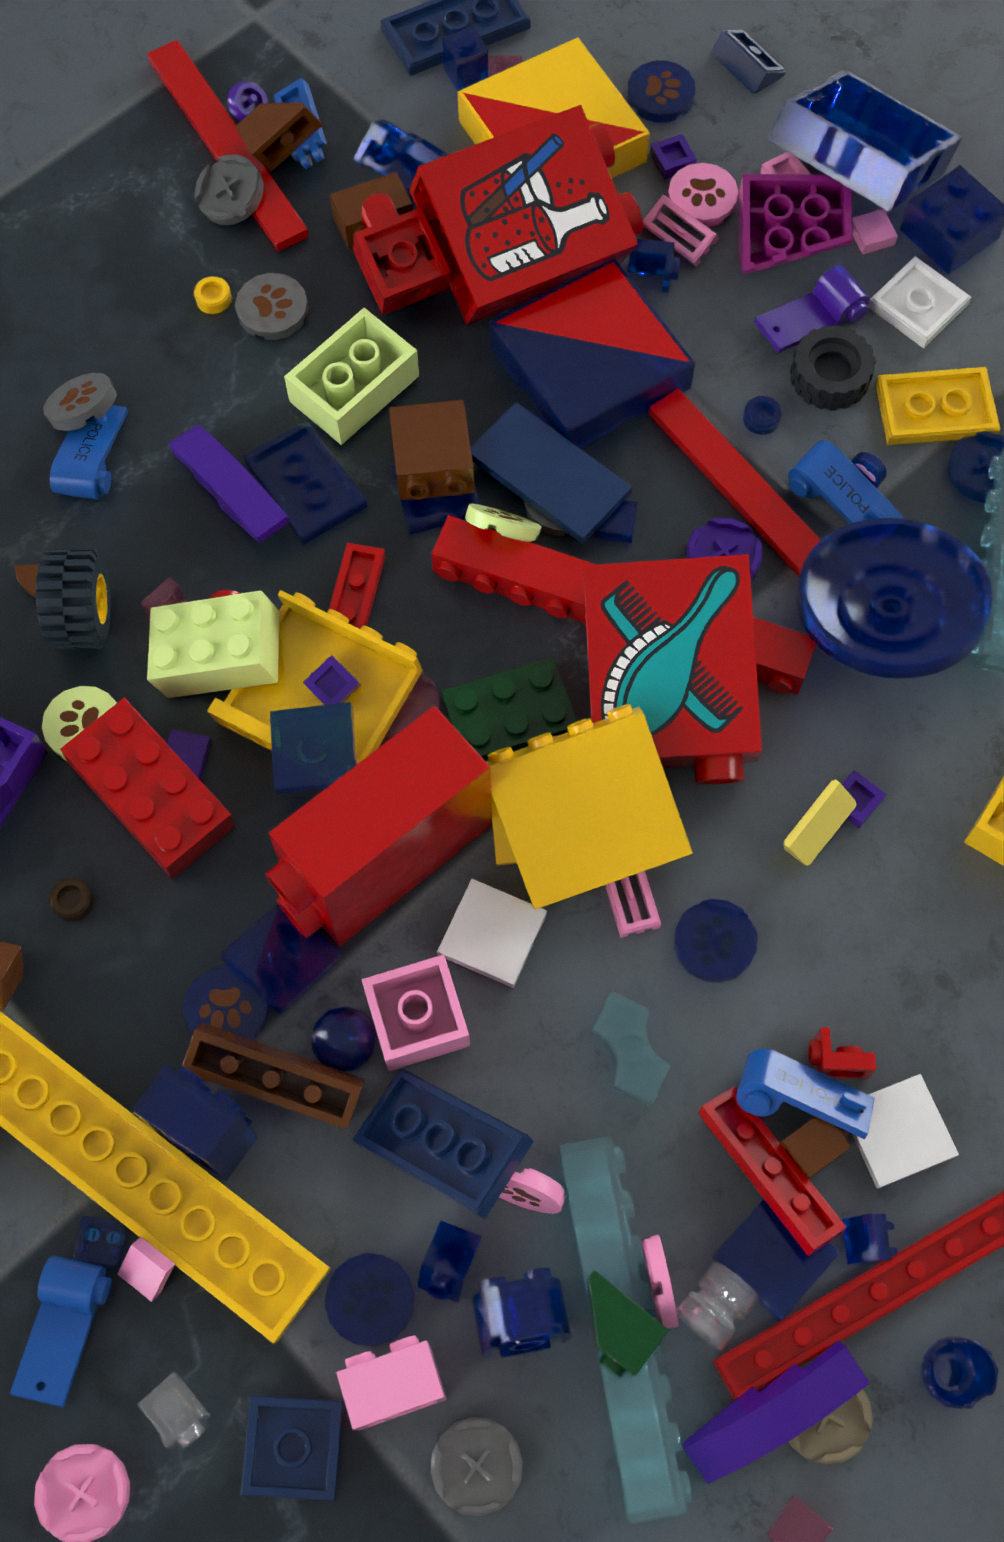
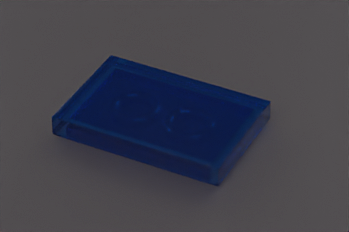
M308 420L243 456L246 465L261 486L287 514L290 520L289 525L303 544L368 507L367 500Z

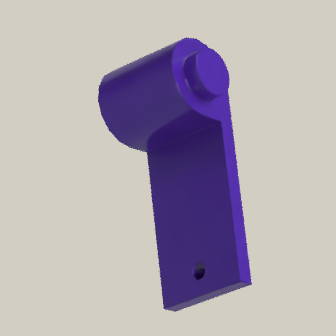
M838 265L829 269L821 276L812 293L755 317L754 323L775 350L781 353L798 345L800 339L804 335L807 336L809 331L813 329L817 330L826 325H829V327L840 326L849 321L852 323L857 322L867 313L870 297L843 265Z

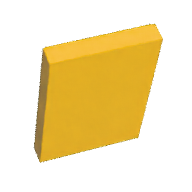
M987 367L877 375L875 385L887 445L997 437L1000 432Z

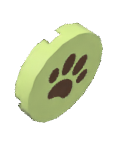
M469 504L465 516L466 521L484 530L491 527L496 529L498 533H501V536L526 542L538 540L542 527L536 522L516 514L478 504Z
M78 686L63 691L50 702L44 712L42 731L46 743L56 755L66 760L60 748L113 707L116 701L109 693L96 687Z

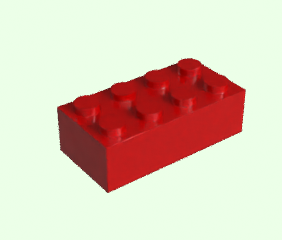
M125 697L60 748L68 764L172 880L235 828L229 811Z

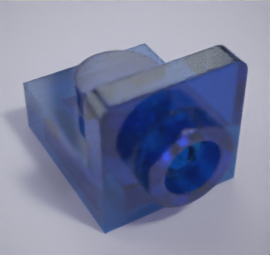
M637 239L638 245L629 256L628 272L639 273L644 276L662 275V292L669 293L670 281L678 280L680 258L673 257L675 242Z
M440 1220L422 1262L417 1286L436 1299H449L459 1302L465 1280L480 1246L482 1236Z

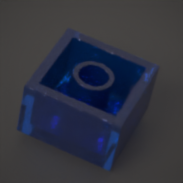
M959 165L908 201L900 230L949 275L1000 238L1004 228V204L965 168Z

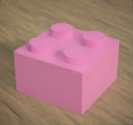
M444 954L361 979L389 1072L470 1047L469 1032Z
M414 1335L389 1344L391 1349L389 1354L376 1358L375 1353L372 1354L371 1351L344 1360L347 1368L336 1373L353 1430L360 1431L447 1400L433 1352L427 1340L419 1343L418 1338Z

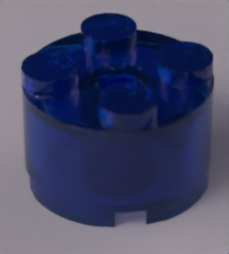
M537 1268L524 1273V1279L506 1282V1277L503 1276L492 1277L479 1282L480 1292L475 1294L471 1300L483 1357L491 1358V1349H499L501 1358L542 1351L551 1348L550 1338L560 1335L562 1343L571 1339L572 1334L561 1281L558 1278L552 1277L550 1268Z

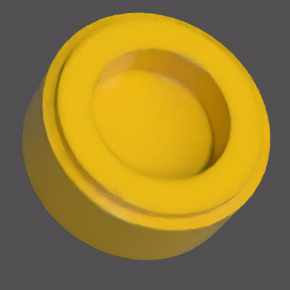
M206 277L200 280L194 288L196 304L205 313H221L231 304L232 296L229 285L222 278Z

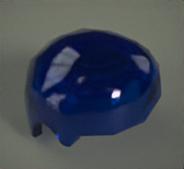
M342 1006L329 1009L316 1021L311 1035L312 1052L321 1064L344 1072L357 1070L369 1060L374 1051L375 1026L364 1011L356 1008Z
M948 1336L935 1342L923 1356V1362L921 1363L922 1381L928 1394L945 1407L972 1409L977 1402L986 1396L993 1395L996 1390L999 1369L992 1352L976 1340L962 1336Z

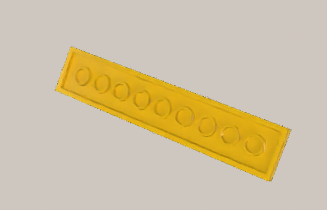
M0 1011V1126L136 1235L142 1237L170 1259L175 1266L276 1345L330 1272L331 1268Z

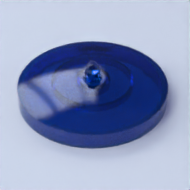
M878 518L856 522L826 536L811 550L805 559L799 577L797 607L800 620L809 637L824 653L835 661L858 672L895 679L916 678L935 674L952 667L967 657L975 649L985 633L993 601L988 573L982 562L968 546L937 527L913 520L897 518Z

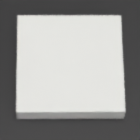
M915 256L870 299L868 308L924 349L969 305L972 297Z
M471 879L438 948L437 955L444 954L447 960L514 988L547 916V910L542 908L534 910L531 903Z
M921 1074L869 1094L875 1100L868 1135L865 1139H862L852 1134L877 1189L959 1155Z

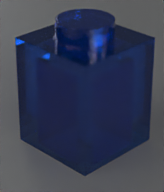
M474 26L442 37L444 69L457 91L488 78V49Z

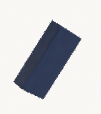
M744 30L722 31L711 51L712 55L751 93L760 92L782 78L786 73L785 69Z

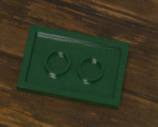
M554 657L441 691L450 723L484 760H488L490 753L502 748L511 747L513 752L529 746L527 743L529 739L544 733H551L552 736L567 733V726L577 722Z

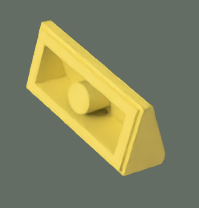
M835 779L829 783L784 840V850L806 866L813 862L856 807L855 799L840 782Z

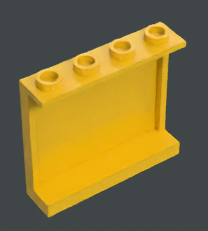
M280 590L278 597L283 605L279 610L278 683L231 689L224 702L215 698L207 712L218 724L334 783L378 749L423 670L416 657L417 653L407 645L396 642L395 646L383 641L382 635L368 626L363 625L359 629L349 624V620L344 615L333 609H328L326 613L316 608V604L301 593L295 592L292 596ZM331 655L361 684L333 713L303 683Z
M631 704L622 705L607 712L608 718L592 723L591 718L583 719L568 725V732L562 735L552 737L551 733H544L527 741L529 746L513 752L511 747H506L488 755L489 761L486 763L491 768V794L534 910L693 854L647 721L640 707L632 709Z

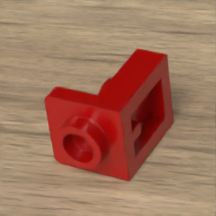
M820 1027L815 1035V1039L809 1040V1064L816 1066V1071L833 1079H869L876 1070L875 1053L862 1052V1048L859 1046H841L836 1048V1052H831L830 1027Z

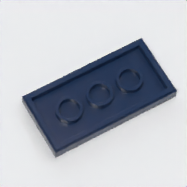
M431 0L380 20L381 30L410 76L528 30L531 27V19L518 0Z
M517 402L471 446L473 463L581 544H584L632 492V486Z
M403 1068L399 1069L353 1138V1141L363 1149L483 1219L489 1214L534 1142L527 1134Z

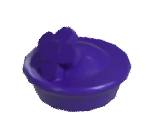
M246 81L232 86L228 93L227 103L233 117L241 122L258 105L268 103V100L261 87Z

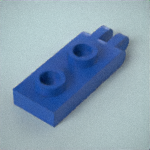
M302 78L273 95L275 103L302 102L319 119L309 85ZM322 127L291 154L296 162L300 160L305 169L313 165L310 154H312L316 162L324 159L321 147L326 145L327 142Z

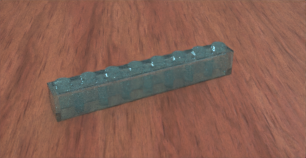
M612 1136L559 1145L558 1149L593 1340L594 1334L587 1280L594 1270L645 1311L646 1309L653 1308L648 1280L640 1281L637 1263L644 1262L639 1235L631 1236L628 1218L635 1217L630 1190L622 1191L619 1176L621 1173H626L624 1155L621 1146H613ZM661 1342L633 1379L626 1373L619 1379L598 1362L627 1520L630 1524L686 1514L685 1502L692 1501L687 1472L678 1471L675 1452L682 1451L678 1425L676 1422L669 1423L665 1406L667 1403H672L667 1374L659 1375L656 1356L663 1355ZM595 1348L597 1361H599L603 1354Z

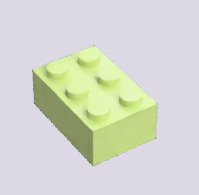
M363 308L284 376L289 402L342 445L419 377L418 354L414 347L366 308Z
M261 590L152 607L150 612L147 680L167 698L278 683L280 611Z

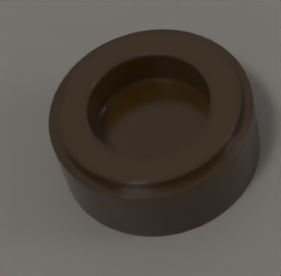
M66 878L59 881L52 888L49 895L51 909L59 918L70 922L81 920L87 916L94 903L93 894L89 887L77 878Z

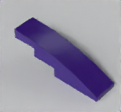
M199 424L168 444L173 455L188 467L197 482L216 498L220 508L259 543L290 522L287 514L254 477Z
M837 1341L803 1370L794 1364L761 1392H758L752 1386L680 1445L704 1480L709 1484L754 1462L792 1440L834 1412L868 1386L870 1382L847 1347Z

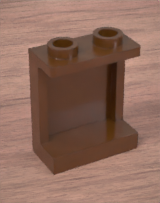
M464 400L389 407L399 499L402 501L420 500L423 498L473 493L475 491L474 468Z

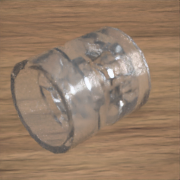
M714 1261L698 1281L701 1291H691L676 1309V1312L682 1322L715 1349L721 1351L736 1331L733 1321L735 1319L745 1320L760 1298L739 1276L721 1263Z

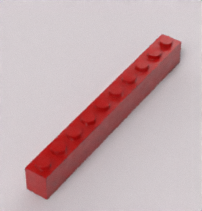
M448 515L431 553L433 572L447 581L455 582L459 580L473 585L480 592L486 594L497 593L509 597L511 601L518 605H533L546 610L547 613L554 617H568L580 621L586 626L583 566L597 564L531 542L501 536V533L489 528L484 530L465 520ZM753 617L757 682L768 685L770 689L778 693L798 695L818 638Z

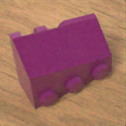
M742 174L738 194V262L742 275L852 243L851 175Z

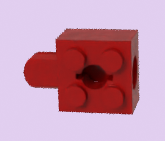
M378 193L366 198L362 206L361 216L366 229L354 233L353 252L381 314L385 315L448 290L451 271L422 208L399 216L392 199L388 195Z

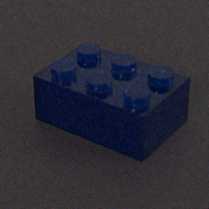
M164 1065L132 1111L161 1137L227 1181L257 1138L249 1127L253 1121L239 1108L240 1105L223 1092L218 1090L215 1095L210 1092L211 1089L203 1084L204 1081L189 1069L181 1066L176 1072L167 1065Z

